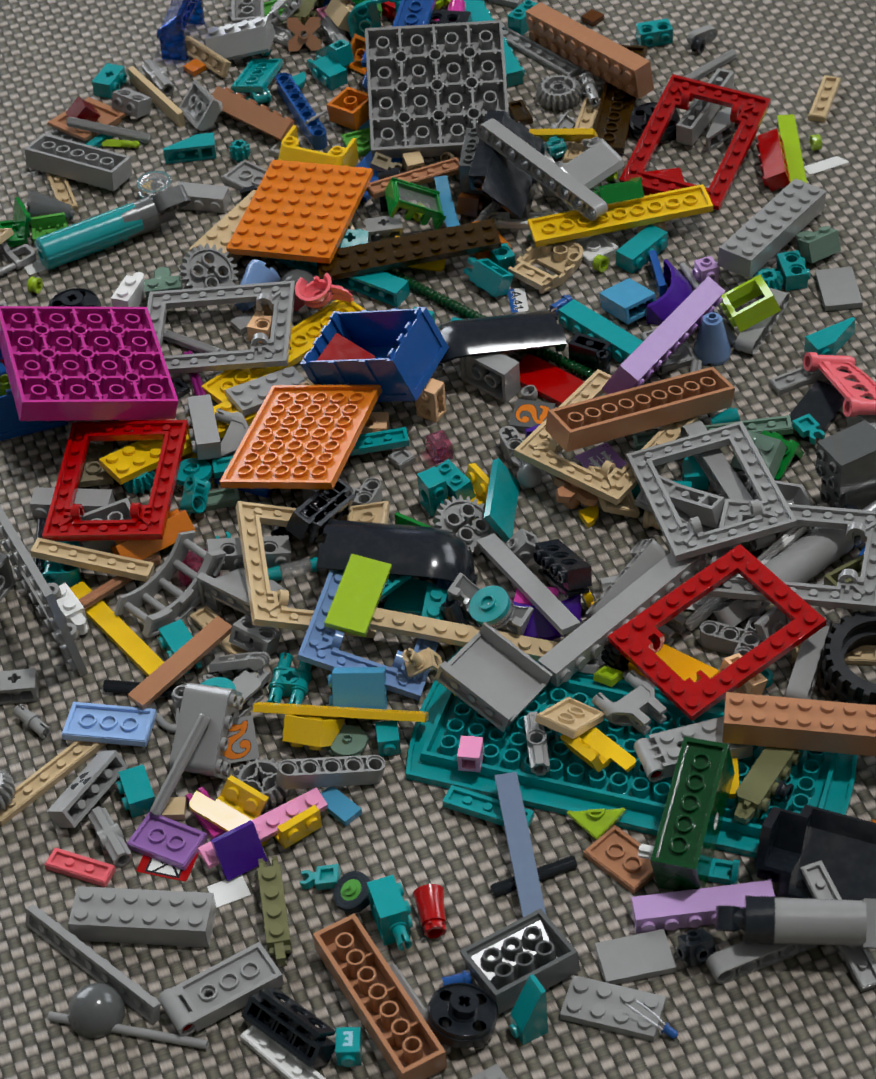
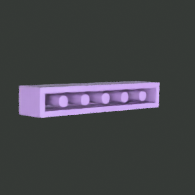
M767 880L632 897V914L636 934L660 929L672 931L679 928L716 925V906H739L742 908L744 907L745 895L775 897L772 882Z

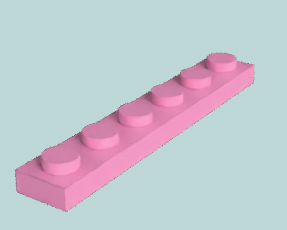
M317 787L251 820L254 822L261 843L278 834L277 826L311 806L316 805L320 812L328 809V804ZM211 841L198 847V852L208 869L219 865Z

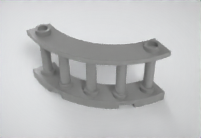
M193 530L178 533L174 547L166 561L146 583L130 593L119 596L114 614L119 616L130 612L144 622L142 634L147 638L158 635L159 628L185 618L201 601L196 577L201 572L211 577H217L224 563L227 553L222 549L207 552L193 543L196 533ZM189 550L204 559L198 573L183 563ZM177 570L193 579L184 592L169 582ZM162 588H165L177 597L167 607L153 598ZM147 603L159 612L147 615L138 607Z

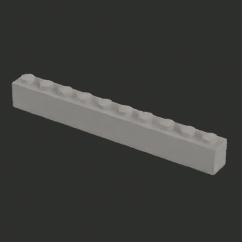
M672 552L669 553L538 659V663L553 674L549 682L559 687L562 683L567 682L578 670L583 669L590 660L599 656L604 650V646L609 643L608 635L702 571L706 566V554L676 562Z

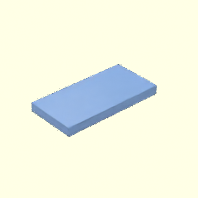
M73 702L61 735L64 740L146 747L157 711L150 708L143 710L139 707Z

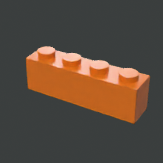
M177 508L169 512L163 539L115 540L116 544L111 546V549L116 555L143 560L174 544L178 533L192 530L196 532L187 511H179Z

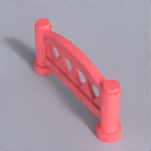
M807 352L804 355L803 366L805 371L815 372L819 369L845 398L843 413L846 417L876 415V383L865 372L855 366L854 357L818 355L816 352ZM838 370H847L848 373H845V372H842V371H838ZM852 378V379H855L856 382L850 381V380H846V379ZM860 387V388H863L864 391H861V390H858V389H854V388ZM868 396L871 397L872 400L865 399L863 397Z

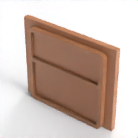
M88 97L85 99L101 115L96 121L97 123L116 126L126 116V113L113 109L111 106ZM65 112L47 122L49 126L83 141H90L100 134L68 127V116Z

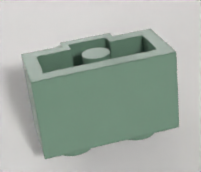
M829 226L820 227L816 232L803 231L796 235L800 255L804 257L806 262L814 263L841 251L838 230Z
M166 267L155 269L154 278L144 280L147 305L149 292L183 289L181 276H171V271Z

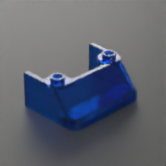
M202 0L171 1L170 8L160 29H157L162 59L188 61L184 30L187 24L205 25Z

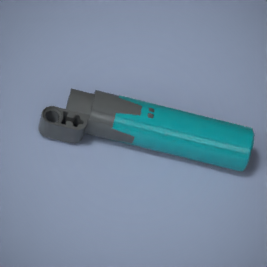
M177 185L155 194L152 199L147 196L38 237L35 240V247L43 266L47 270H51L159 229L162 223L175 219V210L188 205L191 200L184 186Z

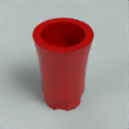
M426 884L416 888L412 896L417 906L424 935L431 939L445 935L447 922L444 907V888L438 884Z

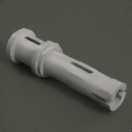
M585 72L579 77L581 88L587 93L590 104L593 107H598L601 101L596 91L597 84L594 81L593 75Z

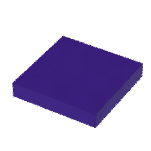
M251 820L210 840L224 878L227 881L259 866L258 859L263 858L265 862L268 861L254 822Z

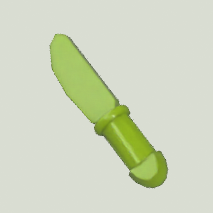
M108 139L102 145L104 147H129L135 149L140 146V143L136 140Z

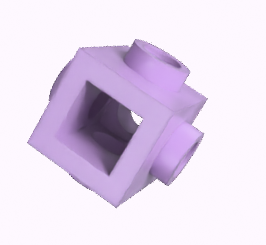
M712 256L694 260V269H692L694 279H697L699 284H701L709 276L719 284L721 269L717 265L718 262H715Z

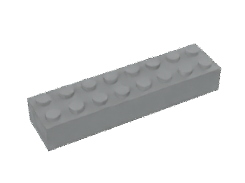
M794 179L719 247L717 265L750 279L824 210L827 191L805 183L802 180Z

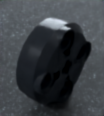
M658 102L642 104L632 111L630 131L638 138V141ZM675 110L659 143L676 139V125L680 121L677 110Z
M72 288L55 295L50 300L48 306L101 307V303L94 292L84 288Z
M451 983L439 988L432 995L427 1007L426 1022L441 1045L478 1049L483 1048L494 1033L497 1022V1009L491 996L483 989L468 983Z

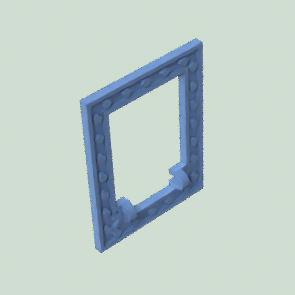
M330 570L299 650L297 660L330 671L338 667H386L387 690L419 701L430 669L410 678L407 674L405 661L402 658V651H397L391 668L339 650L345 632L325 627L324 622L344 571ZM434 579L437 580L436 588L448 590L453 583ZM418 638L414 651L418 653L429 647L436 652L439 642Z

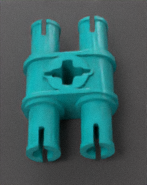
M281 653L278 665L272 672L273 677L268 686L270 694L267 702L280 703L282 696H290L288 704H302L303 698L308 695V685L312 680L310 672L312 664L300 661L298 668H290L293 656L287 653L284 659L285 653Z

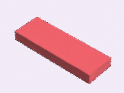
M56 847L45 863L47 870L105 888L116 871L115 865Z

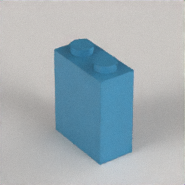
M630 278L599 293L602 309L626 324L646 316L647 304L656 301V293Z
M386 667L334 668L332 674L328 675L329 688L332 687L333 695L329 696V706L387 709Z

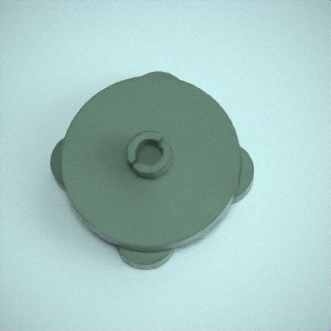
M342 726L332 745L328 746V754L340 757L361 756L369 742V735L357 726Z

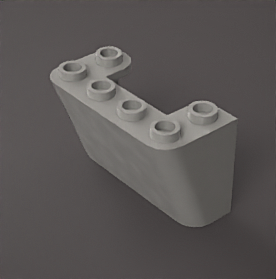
M194 683L186 685L170 756V768L174 765L199 715L204 714L210 718V722L184 772L225 779L230 771V762H228L227 757L223 756L228 748V729H231L233 724V716L231 714L237 713L243 707L244 698L241 692L229 688Z

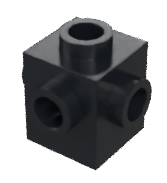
M703 928L691 930L686 934L678 936L677 954L690 967L702 965L710 955L716 953L715 938Z

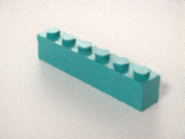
M575 299L558 310L559 324H562L563 328L574 334L578 332L611 342V357L620 363H623L643 343L642 340Z

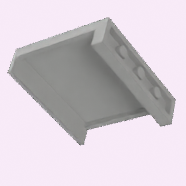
M484 622L480 631L448 663L444 661L440 665L434 679L503 732L547 687L553 674L515 646L513 642L502 636L495 628Z

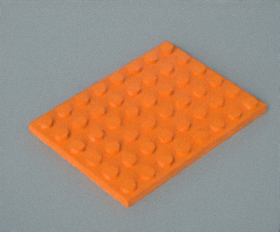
M272 160L226 247L227 252H229L228 254L331 264L371 181L373 169Z
M272 385L219 481L221 488L333 489L382 392L381 386Z

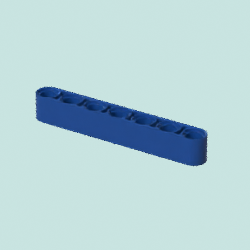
M289 73L278 74L276 76L278 94L312 147L316 150L325 149L328 146L325 127L319 118L305 124V121L316 115L291 75Z

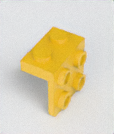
M316 805L304 810L277 826L278 834L274 837L284 849L288 848L322 827L320 810Z

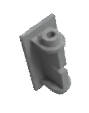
M567 110L564 115L560 114L556 120L557 124L553 123L549 129L573 128L575 119L568 116L569 110Z

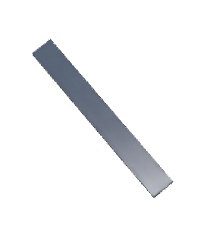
M517 772L494 775L522 918L540 908L546 914Z

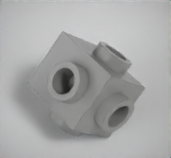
M521 528L505 544L526 564L533 558L535 543H538V539L535 534Z

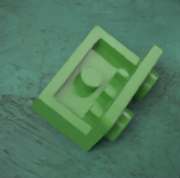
M65 213L31 217L30 224L33 243L35 245V240L38 237L68 227Z

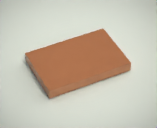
M616 825L611 827L583 851L585 858L633 894L637 893L655 877L650 859L638 857V849L641 844Z

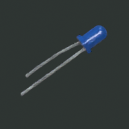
M637 1000L635 1001L641 1006H643L645 1009H647L649 1012H651L653 1015H655L659 1019V1021L664 1025L663 1028L655 1024L653 1021H651L646 1016L641 1014L639 1011L631 1007L629 1004L625 1003V1005H627L629 1008H631L639 1015L644 1017L646 1020L651 1022L653 1025L661 1029V1033H665L672 1039L677 1038L678 1032L671 1026H669V1023L666 1022L665 1024L654 1012H652L645 1005H643Z

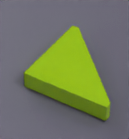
M626 809L570 810L567 812V815L591 837L597 840L626 813Z

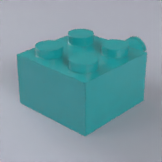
M394 874L367 882L370 910L384 946L396 943L398 950L404 951V942L408 950L412 946L410 928H413V923L410 917L411 908L409 902L403 899L404 890L401 882H396Z

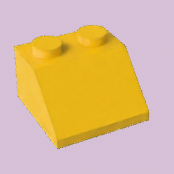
M285 715L282 741L291 742L293 747L308 745L310 750H322V747L332 745L345 723V718Z

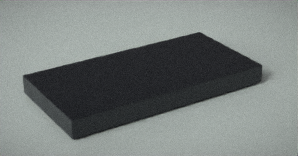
M817 380L790 413L791 422L799 417L810 414L820 424V430L825 433L843 410L845 398L833 385ZM794 428L793 434H789L810 442L809 436L803 438Z

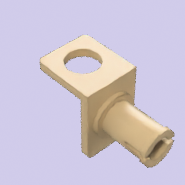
M429 647L418 653L412 648H408V651L405 649L402 654L407 674L410 678L431 668L438 671L442 664L441 656Z

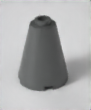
M29 191L27 212L30 213L31 217L64 212L67 223L70 222V219L73 220L75 209H72V205L37 191Z

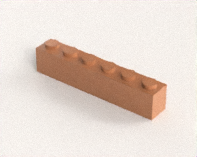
M217 86L212 94L215 99L222 102L223 110L221 113L277 141L282 142L292 126L295 125L293 119L287 116L283 118V115L275 110L270 112V109L265 105L261 104V106H258L256 101L250 98L246 100V97L238 92L233 94V91L226 86L224 89Z

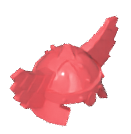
M328 273L324 275L323 279L315 276L314 280L308 284L305 279L300 277L295 286L293 311H299L305 305L321 310L330 300L352 302L354 298H352L353 295L349 293V290L344 289L343 286L332 285L331 276Z

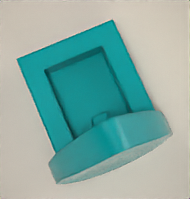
M713 858L708 882L726 885L737 884L740 875V860L733 859V861Z

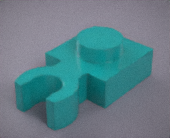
M810 414L792 420V427L803 438L809 436L811 444H816V438L821 440L825 438V433L820 430V424Z
M339 864L317 866L316 872L304 870L301 872L303 880L300 881L302 889H310L314 885L317 890L334 888L340 879L341 868Z

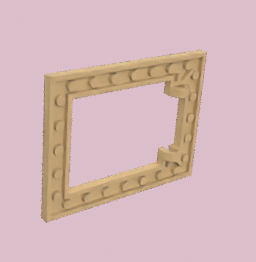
M597 369L559 407L600 397L603 393L607 394L602 388L611 375ZM699 416L664 425L642 449L681 439V426L697 422ZM546 420L514 449L515 457L615 505H618L638 484L629 463L622 469H619L614 463L606 460L601 467L600 474H597L557 455V450L561 452L563 448L545 430Z
M238 501L236 504L252 625L307 631L314 614L313 610L287 608L289 602L288 590L279 589L278 591H271L261 524L286 527L293 511L297 508ZM345 514L340 520H347L348 515ZM368 629L366 637L374 638L377 633L376 630ZM345 632V635L362 637L359 635Z

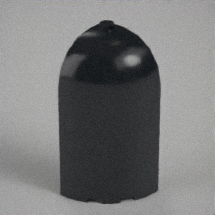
M551 310L455 320L438 327L449 346L438 366L457 358L547 347H555L556 352L564 351L567 345L566 336L562 324H558L556 321L558 320V315L554 311L551 312Z
M330 519L329 525L326 524L323 536H326L325 543H320L316 566L319 572L328 573V570L345 571L351 554L392 564L389 575L425 577L454 582L458 574L462 573L477 586L478 575L475 574L474 557L466 542L451 531L437 527Z

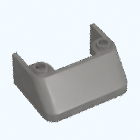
M599 137L582 140L586 151L568 163H562L561 161L555 163L588 189H591L625 165L622 157L604 139ZM540 184L545 197H558Z

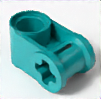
M192 474L186 478L180 503L181 510H186L187 514L190 515L201 513L206 509L211 487L208 480L202 481Z
M48 560L44 562L45 570L42 576L47 583H56L58 586L66 583L68 586H74L82 581L79 567Z

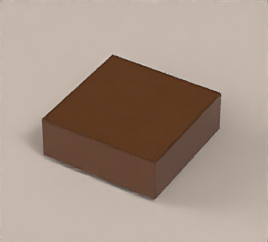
M594 9L581 16L582 22L593 27L604 20V14Z

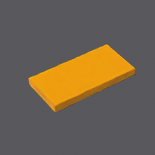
M663 644L662 648L655 653L684 681L690 677L696 682V672L700 669L710 679L720 672V670L666 644ZM631 662L628 663L629 670H634L637 674L645 677Z

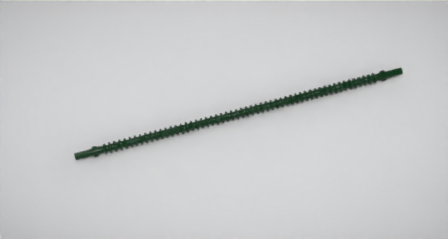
M390 269L384 271L407 280L411 291L413 290L415 293L458 313L460 316L462 315L464 318L486 317V315H482V313H478V311H474V309H470V307H466L452 298L450 299L448 296L409 278V276L397 272V270ZM548 347L529 349L531 352L534 351V354H538L548 361L551 360L552 363L555 362L556 365H560V367H564V369H568L574 374L577 373L578 376L586 378V380L594 373L592 369L589 370L588 367L585 368L584 365H580V363H576V361H572L570 358L567 359L566 356L563 357L562 354L554 352V350H550Z

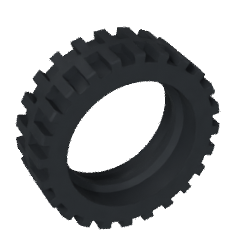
M858 610L853 612L851 618L847 615L842 617L840 625L835 623L832 626L831 633L829 632L826 636L820 677L823 679L824 689H830L829 697L832 701L837 699L839 702L876 705V684L854 674L844 661V656L850 651L864 645H876V612L874 611L861 613Z

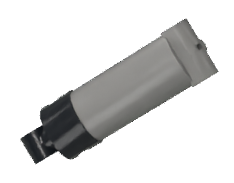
M745 895L744 907L742 908L739 906H716V931L738 932L742 930L744 931L745 944L760 943L774 945V943L861 946L864 949H876V899L837 900Z

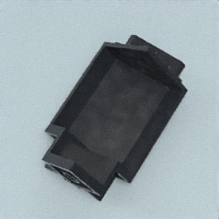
M806 804L800 814L772 807L761 828L755 867L758 868L757 878L779 883L778 895L813 899L799 870L800 867L822 860L842 900L876 899V823Z

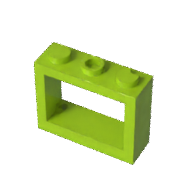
M761 275L746 281L721 296L723 298V302L720 303L733 328L737 326L740 332L781 311L774 295ZM763 295L764 298L738 312L735 311V308Z

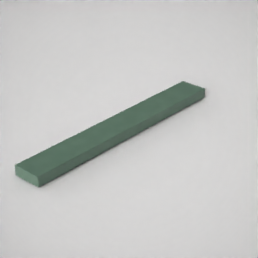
M790 415L742 421L747 430L762 434L764 430L770 433L776 432L780 435L793 434ZM737 422L705 425V427L709 431ZM659 431L633 434L635 451L641 450Z

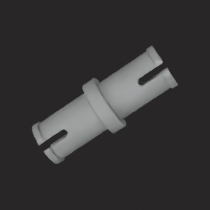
M19 704V706L17 705L14 708L13 715L24 722V726L27 729H32L42 739L50 735L51 727L42 722L39 715L30 712L23 704Z

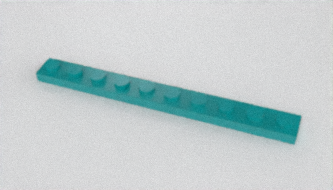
M402 427L360 434L350 456L410 446L407 429ZM233 456L212 459L215 479L222 478Z

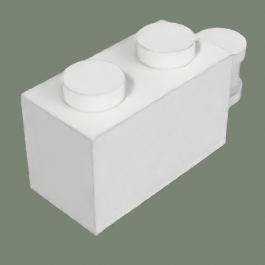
M136 272L133 276H125L111 297L113 307H138L146 296L144 274L142 272Z
M64 583L59 586L61 596L56 601L66 623L75 624L79 635H84L88 632L85 609L69 586Z

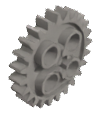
M208 243L204 248L201 244H199L197 249L193 247L191 252L188 251L185 254L186 257H183L181 260L183 263L179 266V268L183 269L179 275L184 276L181 282L187 283L184 289L209 287L207 282L211 283L213 287L236 285L235 283L238 281V278L235 276L239 272L233 270L237 266V264H231L234 258H227L229 252L223 254L222 247L216 250L215 244L212 248L209 247ZM204 258H208L211 263H207ZM193 270L198 271L200 276L194 274ZM218 270L222 271L225 276L220 275Z
M459 495L457 500L454 496L451 497L450 501L445 499L443 504L440 503L435 511V517L432 520L435 523L433 527L453 533L457 532L456 535L465 541L471 553L473 554L474 552L477 556L482 551L477 547L476 540L493 533L497 534L483 518L485 511L483 509L484 503L478 505L477 499L472 502L469 496H467L466 500H463L461 495Z

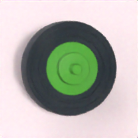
M351 871L344 874L338 880L333 891V898L337 906L348 913H357L364 910L370 904L367 882H370L371 879L359 871Z

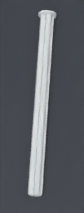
M797 526L790 529L758 556L757 559L762 564H765L789 547L806 531L809 532L811 527ZM711 597L686 619L684 625L689 631H693L713 613L716 607L729 598Z

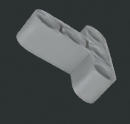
M755 616L750 618L745 629L716 621H705L700 625V644L706 649L729 655L740 653L743 656L762 643L754 626V623L761 617Z

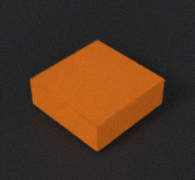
M196 58L183 65L184 71L194 77L207 70L206 64Z

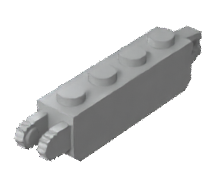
M264 668L255 670L252 673L245 670L233 680L236 690L241 692L244 698L242 709L238 710L237 713L231 714L233 718L244 717L253 709L254 703L264 699L263 686L270 679V673L264 670Z

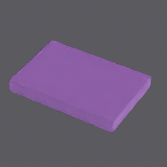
M149 812L126 844L130 850L185 871L198 853V847L204 845L208 839V835L198 829Z

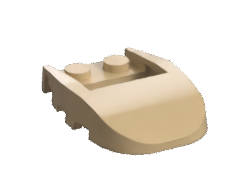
M573 240L534 248L530 246L526 249V254L523 257H518L516 266L508 268V272L513 274L515 278L538 289L540 294H543L564 284L581 265L583 248ZM537 262L560 275L552 276L534 267L533 264Z

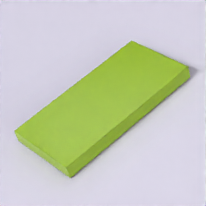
M351 554L325 619L324 626L366 637L391 572L392 564Z

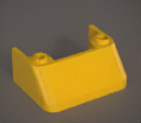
M293 125L281 142L278 160L354 167L359 161L356 138H352L346 148L334 146L328 153L299 147L297 126Z

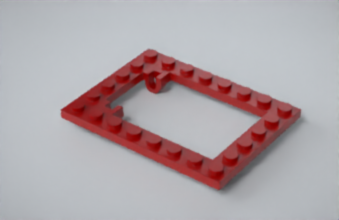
M672 74L619 182L641 177L643 190L656 194L697 186L645 171L676 108L688 111L689 102H692L694 98L730 107V122L740 125L709 188L705 187L713 204V209L719 211L766 115L771 99Z
M157 420L73 423L43 530V539L52 541L163 539L189 427L188 421ZM163 440L148 505L131 503V520L82 521L81 516L85 514L82 504H74L90 441Z
M739 544L608 635V641L693 721L726 697V692H734L826 626V619ZM737 573L792 620L711 679L700 669L696 672V682L690 677L684 681L655 654L662 648L665 641L664 635L658 628Z

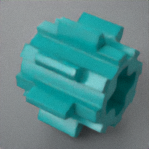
M551 137L544 144L545 150L554 159L562 157V154L567 151L564 139L561 137Z
M243 139L235 140L229 146L230 157L234 161L242 162L251 155L250 145L243 141Z

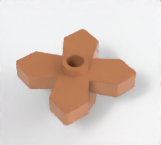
M310 17L305 25L298 18H287V28L296 34L288 41V50L290 52L300 51L304 44L311 51L322 49L321 40L314 35L321 27V18ZM303 31L307 32L306 37H302Z
M553 475V483L559 487L556 491L557 502L563 503L569 509H576L581 503L586 506H596L598 501L596 495Z

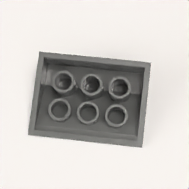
M541 908L460 950L463 960L479 987L493 999L498 1014L514 1007L530 975L534 974L546 990L580 971L578 951Z

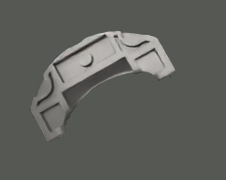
M459 573L447 591L448 601L457 600L463 616L478 627H482L481 624L474 621L469 613V603L480 588L472 583L464 574ZM510 604L509 611L505 617L489 626L497 631L523 635L534 608Z

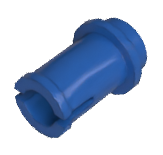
M563 295L560 300L551 304L549 309L557 308L554 312L558 315V310L573 299L570 295Z
M463 970V973L442 977L444 986L451 983H468L473 985L470 971L465 972Z

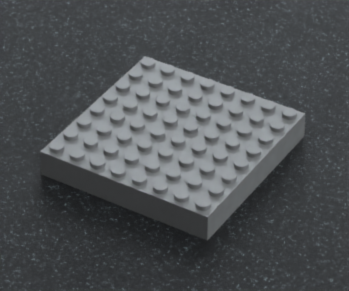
M502 20L365 28L372 159L376 152L390 158L403 159L402 154L418 150L422 157H437L447 151L454 153V155H461L466 128H477V126L484 123L487 111H506L509 114Z

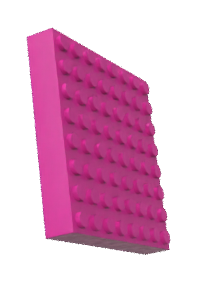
M0 306V348L20 421L175 419L178 398L147 307Z

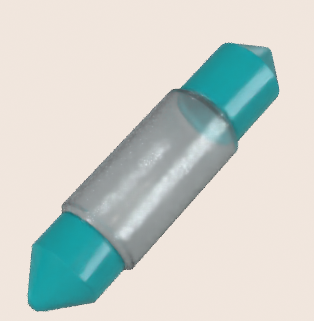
M318 557L305 558L267 568L269 580H287L319 571L316 568Z

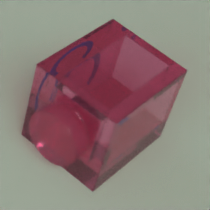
M443 430L425 436L426 451L435 465L447 459H453L452 443Z

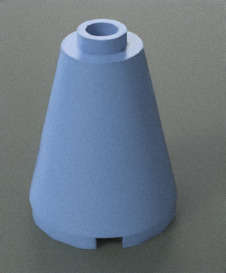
M256 259L248 263L240 285L280 282V277L272 267L268 269L264 266L265 262ZM256 302L235 303V306L239 310L248 311Z
M715 312L704 315L693 347V352L698 360L702 361V365L707 366V363H713V366L724 364L729 360L731 354L721 315Z

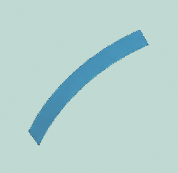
M447 175L434 177L436 189L440 192L439 197L443 215L447 216L445 219L447 228L460 225L454 208Z

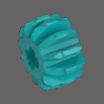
M760 268L753 275L752 278L761 275L769 289L773 288L781 291L783 276L780 271H775V268Z
M153 470L124 483L123 486L128 493L133 492L136 496L141 492L144 495L145 491H151L155 472Z

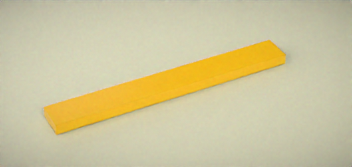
M83 581L70 588L77 599L92 591ZM100 600L85 609L86 616L147 677L164 663L119 616L114 614L115 612L105 602Z
M269 702L253 704V712L412 722H426L429 717V713L424 711Z

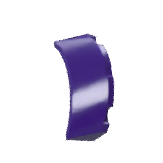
M667 259L663 262V276L665 282L667 280L669 283V289L659 299L647 304V324L660 325L693 292L689 281Z
M581 594L562 601L561 603L581 623ZM510 600L512 605L534 608L523 636L544 640L563 637L534 605H525Z

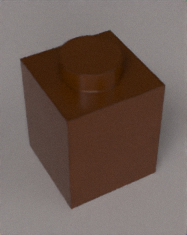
M462 192L458 196L456 214L477 217L485 207L483 195Z

